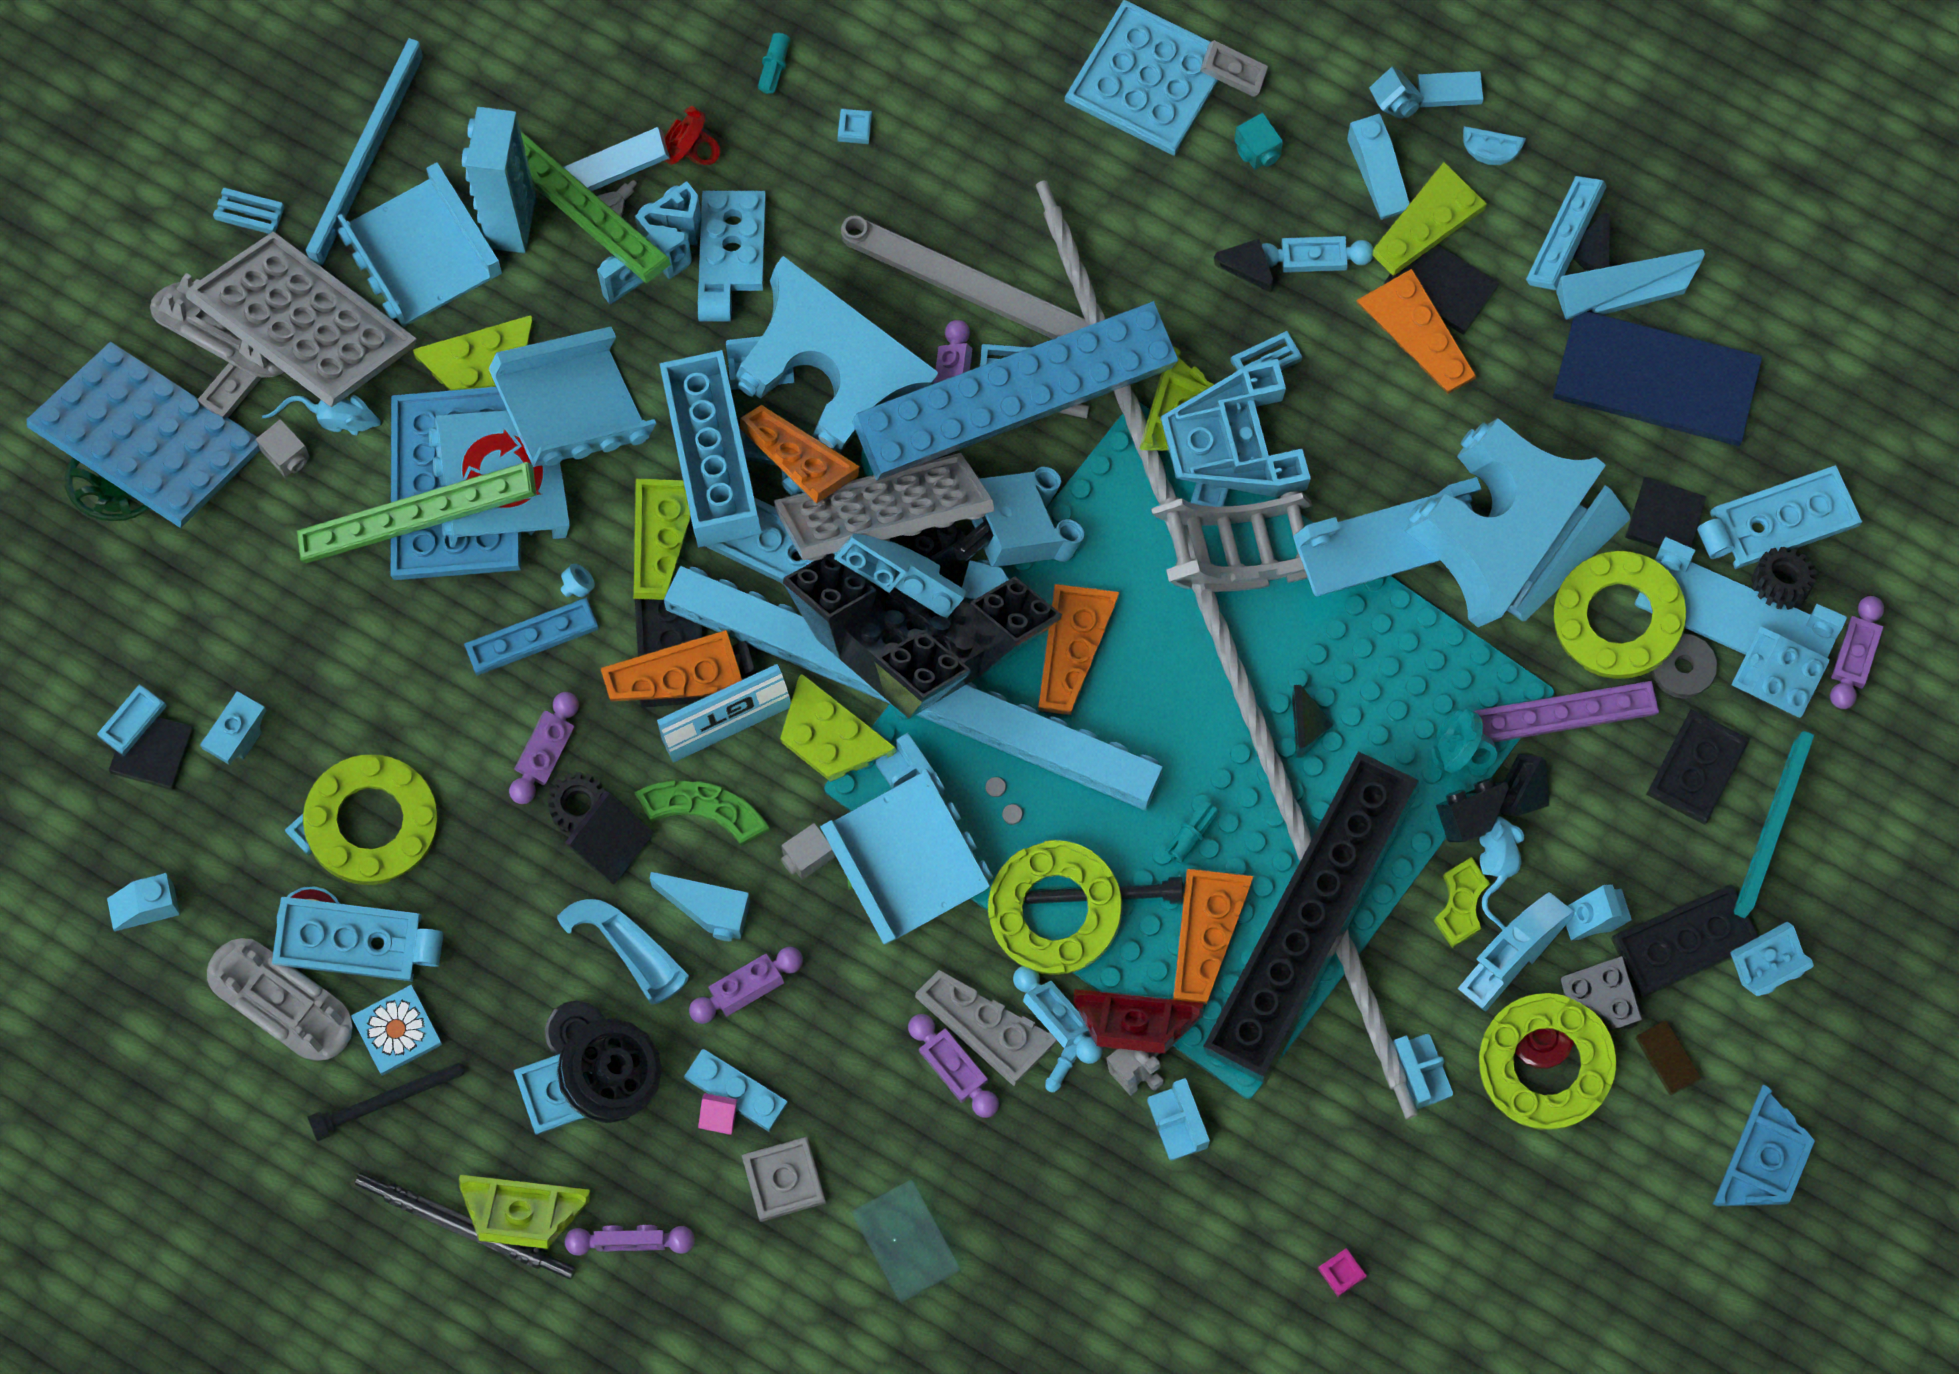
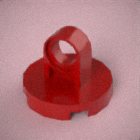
M690 106L684 110L688 116L683 121L677 118L664 136L670 157L664 161L669 165L676 164L684 156L698 165H711L719 158L720 147L718 143L702 131L705 114L696 107ZM702 142L708 143L711 147V156L707 160H702L697 154V148Z

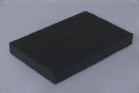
M1439 245L1430 249L1393 276L1390 273L1384 283L1386 284L1412 269L1443 322L1462 335L1467 332L1499 286L1497 281Z
M1690 709L1646 795L1706 825L1750 739Z

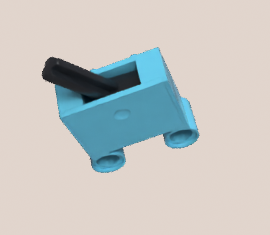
M1040 467L1035 472L979 479L993 500L994 511L986 513L982 518L972 520L975 529L953 548L956 559L968 561L981 548H984L991 567L1049 559L1065 562L1073 557L1084 538L1083 528L1071 519L1060 521L1056 528H1054L1046 511V507L1052 501L1061 484V478L1054 469Z

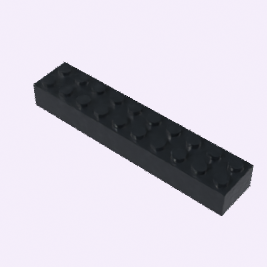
M1358 751L1203 1045L1207 1055L1267 1084L1419 792V780Z

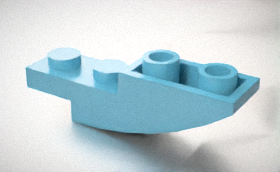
M852 534L834 557L835 560L890 593L895 587L946 618L965 597L966 590L939 574L940 565L908 548L887 540H880L867 535Z
M1548 892L1516 917L1476 959L1479 964L1458 989L1486 1012L1528 962L1533 964L1575 915V912Z

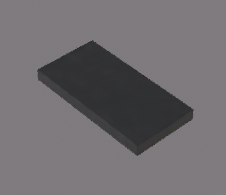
M635 599L638 657L703 637L702 625L667 611L664 600ZM706 696L640 700L641 708L693 704Z
M1732 884L1612 936L1611 940L1619 956H1623L1628 974L1640 998L1732 959L1730 952L1759 937L1748 915L1742 918L1734 914L1733 910L1738 895Z

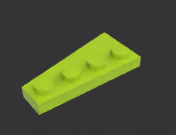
M1443 162L1374 247L1372 256L1394 276L1482 213L1487 203Z
M636 479L633 599L664 600L670 588L691 518L683 480Z

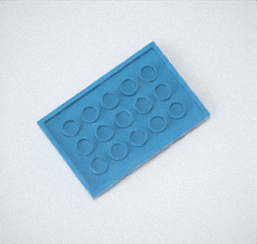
M109 342L27 418V427L179 528L186 524L260 451L256 442L257 436L229 418L225 417L223 419L222 416L212 413L198 403L197 397L112 342Z
M497 387L391 396V502L441 487L440 476H434L433 457H437L436 447H430L429 428H433L437 415L506 411V406ZM441 523L391 538V577L393 580L521 570V532L458 537L455 547H450L449 536H443Z

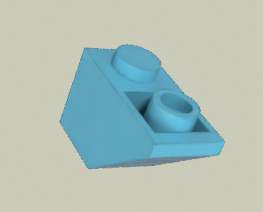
M1393 66L1369 87L1382 111L1399 119L1413 115L1419 109V103L1424 99L1404 73Z

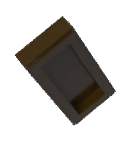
M1666 1020L1636 1036L1635 1039L1670 1096L1701 1079Z

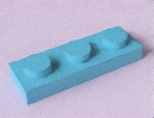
M705 1049L701 1050L684 1076L685 1080L708 1094L738 1099L736 1112L768 1132L772 1130L788 1105V1101Z

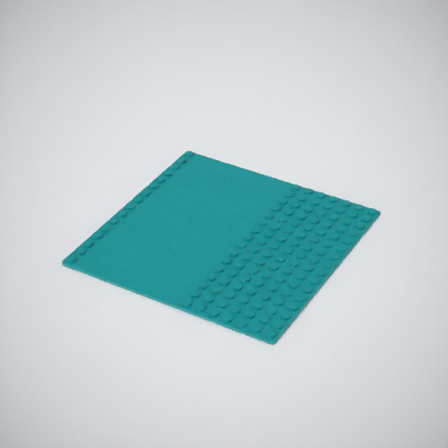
M1139 402L1147 423L1150 409ZM1122 414L1046 508L1054 528H1056L1060 521L1065 519L1076 521L1083 528L1084 538L1073 557L1065 562L1049 559L1000 566L1008 579L1016 576L1051 606L1055 584L1119 592V598L1071 715L1038 711L1049 628L1003 663L971 682L976 685V689L988 694L989 691H993L1003 695L1007 699L1006 702L1016 706L1019 704L1028 705L1035 709L1037 714L1047 719L1050 716L1059 718L1067 723V727L1078 732L1080 729L1088 730L1094 733L1098 740L1107 744L1116 742L1125 746L1131 754L1139 757L1141 754L1156 759L1159 762L1158 765L1163 766L1162 776L1147 810H1142L918 715L908 719L891 704L888 705L871 729L895 748L896 739L906 733L910 735L943 783L945 790L942 797L946 804L952 801L961 817L960 820L956 821L961 832L969 831L977 849L972 852L978 863L984 860L991 871L993 878L988 880L991 886L999 870L1014 854L1024 848L1027 849L1044 843V841L1051 840L1076 843L1094 852L1110 868L1119 886L1162 884V881H1168L1169 877H1182L1183 900L1187 869L1254 876L1207 1005L1203 1007V1017L1173 1045V1047L1243 1098L1251 1099L1263 1083L1207 1055L1203 1045L1297 869L1300 860L1290 838L1287 824L1281 815L1271 790L1268 776L1261 765L1252 742L1250 730L1242 717L1235 699L1232 685L1225 674L1217 654L1214 640L1200 611L1196 594L1192 588H1182L1169 582L1166 569L1175 567V563L1178 562L1174 543L1165 520L1159 519L1152 514L1151 508L1160 506L1154 495L1144 469L1143 461L1135 447L1125 416ZM1158 450L1165 468L1166 478L1171 483L1176 497L1191 502L1197 482L1176 479L1169 450ZM1228 489L1223 507L1256 504L1279 498ZM1288 513L1264 519L1274 560L1282 562L1295 559L1298 552L1293 539ZM1302 515L1304 527L1314 523ZM1252 522L1231 524L1240 563L1244 564L1245 567L1260 565L1262 561ZM1218 525L1202 526L1211 564L1228 567ZM1386 576L1321 596L1314 595L1308 578L1288 583L1286 577L1269 580V587L1214 592L1218 601L1219 611L1223 615L1235 643L1237 656L1242 662L1253 688L1255 701L1261 709L1271 733L1274 749L1278 753L1290 781L1292 795L1297 800L1308 826L1311 840L1358 751L1419 780V792L1348 926L1349 937L1353 941L1358 955H1360L1446 840L1436 805L1447 801L1446 795L1458 790H1465V793L1475 789L1474 783L1492 778L1521 739L1494 742L1497 750V759L1488 768L1476 770L1465 765L1460 770L1449 773L1437 768L1432 760L1433 745L1438 746L1440 739L1436 738L1443 722L1457 710L1465 711L1470 709L1476 711L1552 698L1554 690L1544 681L1392 576ZM1294 685H1301L1333 724L1303 758H1296L1292 706ZM1477 749L1473 756L1480 757L1484 755L1488 751V749ZM877 759L868 762L869 766L857 771H849L845 776L831 782L828 780L824 786L825 793L850 812L892 788L877 768ZM998 777L1004 781L1006 790L1002 796L992 797L987 793L986 783L989 779ZM1208 801L1212 803L1219 812L1202 834L1203 840L1197 841L1182 863L1177 862V858L1176 860L1172 859L1165 852V849L1182 829L1180 825L1183 822H1188L1202 802ZM1011 804L1019 806L1023 814L1021 821L1014 825L1006 823L1002 816L1004 808ZM1052 876L1038 881L1029 891L1082 887L1072 879ZM991 887L970 898L986 911H988ZM1163 898L1122 900L1121 923L1111 946L1094 963L1072 973L1099 992L1173 1000L1183 903L1170 904V901H1163ZM1024 902V920L1029 929L1041 938L1052 941L1068 938L1075 934L1084 924L1088 913V902L1027 904ZM1336 951L1279 1061L1345 975L1343 965Z

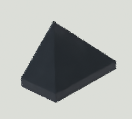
M1603 213L1586 231L1573 256V259L1585 271L1609 267L1610 213Z
M1260 238L1216 252L1214 256L1216 267L1265 291L1272 292L1274 288L1273 278Z
M1294 685L1292 706L1296 758H1303L1333 724L1301 685Z
M1518 754L1504 782H1507L1509 789L1499 814L1520 816L1549 806L1546 760L1543 757Z

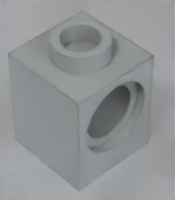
M281 419L256 438L260 451L284 477H287L290 473L300 471L310 458L305 445Z

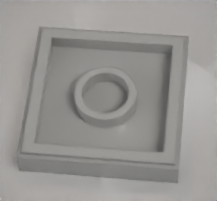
M807 1137L742 1155L760 1222L825 1204Z

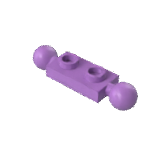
M953 320L945 328V337L950 344L938 347L936 371L939 373L934 380V384L970 371L972 347L965 343L969 339L970 329L964 321Z
M1867 596L1859 602L1858 614L1861 619L1854 616L1850 618L1831 676L1832 679L1841 681L1830 692L1832 704L1840 709L1850 708L1855 703L1857 694L1853 686L1861 689L1865 686L1883 630V626L1874 623L1884 613L1883 602L1875 596Z
M570 692L559 693L553 700L554 715L548 711L542 713L514 768L515 771L523 774L522 778L513 781L509 788L510 797L514 802L518 804L531 802L536 793L534 782L536 781L541 785L546 784L574 728L572 724L565 721L566 718L574 716L578 711L579 701L574 694Z
M785 947L779 951L774 962L770 960L767 954H764L710 985L708 988L713 997H698L694 999L689 1007L691 1018L700 1024L708 1023L714 1018L716 1010L719 1008L727 1017L784 984L780 975L781 972L794 973L801 968L803 964L801 952L795 947Z
M917 1014L912 1017L908 1024V1030L914 1039L925 1041L926 1044L919 1048V1052L961 1103L971 1097L973 1099V1111L978 1116L983 1118L993 1116L999 1108V1101L994 1093L981 1089V1087L988 1083V1079L946 1028L936 1035L934 1032L935 1024L930 1016Z
M655 1225L637 1226V1231H623L622 1226H604L602 1231H594V1235H590L585 1229L575 1228L569 1231L565 1237L567 1251L576 1256L587 1253L590 1248H595L596 1251L665 1250V1247H670L672 1251L683 1254L690 1251L695 1243L693 1232L685 1226L675 1227L670 1233L657 1230Z

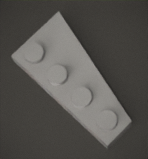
M940 970L916 992V999L1013 1086L1058 1042L1050 1031L1048 1033L1035 1026V1022L1024 1016L1021 1018L1004 1009L1005 1006L993 1000L991 1002L980 996L975 989Z

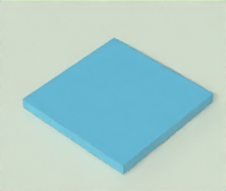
M1123 0L1067 92L1065 102L1175 156L1219 80L1200 72L1208 45L1211 42L1129 1Z

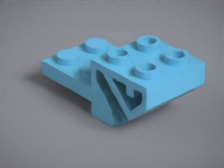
M686 181L680 186L671 187L666 191L664 197L655 203H647L635 215L638 232L669 257L671 265L663 271L668 279H671L691 264L690 244L697 245L700 237L701 211L698 194ZM615 256L604 260L600 268L597 269L602 295L609 304H612L644 282Z

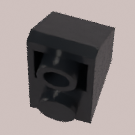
M1489 778L1474 783L1475 789L1465 793V790H1458L1447 794V801L1436 805L1447 841L1466 842L1490 832L1509 789L1507 782H1493V779Z

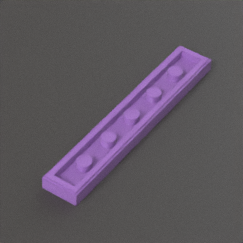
M1652 681L1473 712L1477 713L1482 719V734L1488 736L1493 742H1500L1657 715L1659 710Z

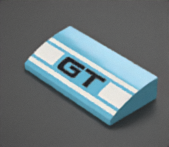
M776 664L658 719L657 722L662 741L674 763L789 709L791 701L780 668Z

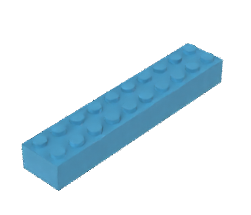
M1153 301L858 412L852 423L875 479L878 481L1170 370L1178 362V358Z

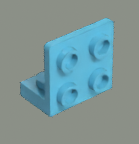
M1760 626L1731 685L1800 718L1829 663V659Z

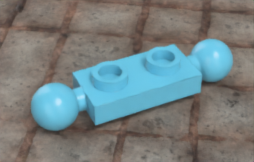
M1345 236L1282 238V249H1277L1276 246L1270 243L1261 244L1269 268L1274 267L1278 262H1283V272L1347 270V260L1349 259L1357 265H1366L1374 257L1372 256L1374 248L1368 241L1358 240L1351 247H1346Z
M1024 966L1019 967L1013 975V982L1018 990L1026 992L1023 1002L1064 1048L1075 1044L1076 1055L1079 1060L1087 1064L1097 1062L1102 1056L1103 1047L1096 1046L1093 1038L1088 1037L1090 1032L1079 1011L1052 981L1040 985L1038 972Z

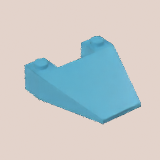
M1278 359L1247 365L1161 416L1160 419L1176 479L1271 497H1279L1293 491L1301 492L1307 490L1311 478L1303 449L1269 456L1256 410L1257 406L1283 400L1286 387Z

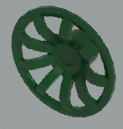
M72 458L65 472L67 496L86 515L105 521H125L136 518L151 509L143 504L141 507L130 511L131 495L100 475L97 477L85 469L77 468L80 462L75 458ZM73 477L83 478L93 486H85L74 491ZM87 495L98 497L94 509L86 506L80 499ZM103 509H105V510H107V511H109V512H120V511H121L122 514H107V513H102V512H103Z

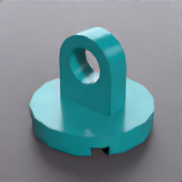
M1470 709L1465 711L1457 710L1443 722L1436 738L1440 739L1438 746L1433 745L1432 760L1437 768L1445 772L1454 773L1465 765L1481 770L1494 764L1497 759V750L1493 740L1482 734L1483 723L1477 713ZM1477 749H1488V751L1480 757L1473 756Z

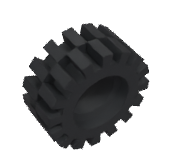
M1780 547L1779 551L1776 548L1770 549L1769 553L1766 551L1762 558H1760L1752 576V582H1754L1752 587L1754 591L1760 590L1757 595L1760 600L1766 597V604L1771 606L1772 602L1777 603V609H1782L1784 604L1787 610L1792 609L1794 605L1796 607L1801 606L1803 601H1806L1816 581L1814 579L1816 570H1811L1813 567L1812 562H1804L1807 556L1803 553L1800 557L1796 556L1797 550L1791 549L1790 553H1787L1786 547ZM1773 573H1783L1789 576L1795 584L1783 583Z
M576 772L575 777H571L570 773L564 775L565 780L561 781L558 779L555 782V789L551 787L549 791L550 798L547 801L549 812L554 824L558 825L563 833L568 831L571 835L605 792L601 782L598 779L594 780L590 774H587L586 777L582 776L581 772ZM577 793L585 794L591 799L590 809L587 813L580 816L572 815L566 810L567 800L570 796Z

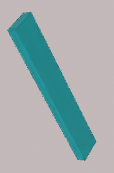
M1801 732L1792 743L1733 910L1735 915L1745 918L1755 906L1814 735L1809 732Z

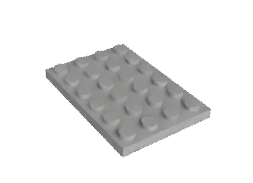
M271 232L187 290L186 298L330 407L339 403L415 348L417 338L275 232Z
M961 453L928 461L876 481L874 475L853 480L818 503L814 502L806 493L774 500L776 512L802 560L808 559L810 561L820 560L826 557V554L838 552L852 534L867 535L889 541L890 538L900 535H917L923 529L931 527H948L954 521L966 518L972 520L984 517L986 513L994 511L991 496Z

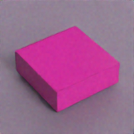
M704 1093L698 1128L732 1134L738 1099Z
M1347 1248L1318 1267V1270L1337 1297L1366 1278V1274Z

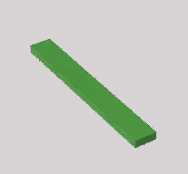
M521 132L533 185L646 284L671 265L669 257Z
M529 462L521 463L297 530L300 561L310 563L536 496L533 465Z

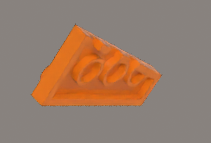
M1412 269L1356 300L1357 304L1447 394L1476 379V375Z
M763 405L741 417L739 428L814 502H820L858 477L860 466Z
M1055 584L1052 607L1061 613L1062 616L1048 631L1038 711L1071 715L1119 598V592Z
M727 630L601 668L610 701L710 696L742 681Z
M1187 869L1173 1000L1199 1002L1207 1005L1254 876Z

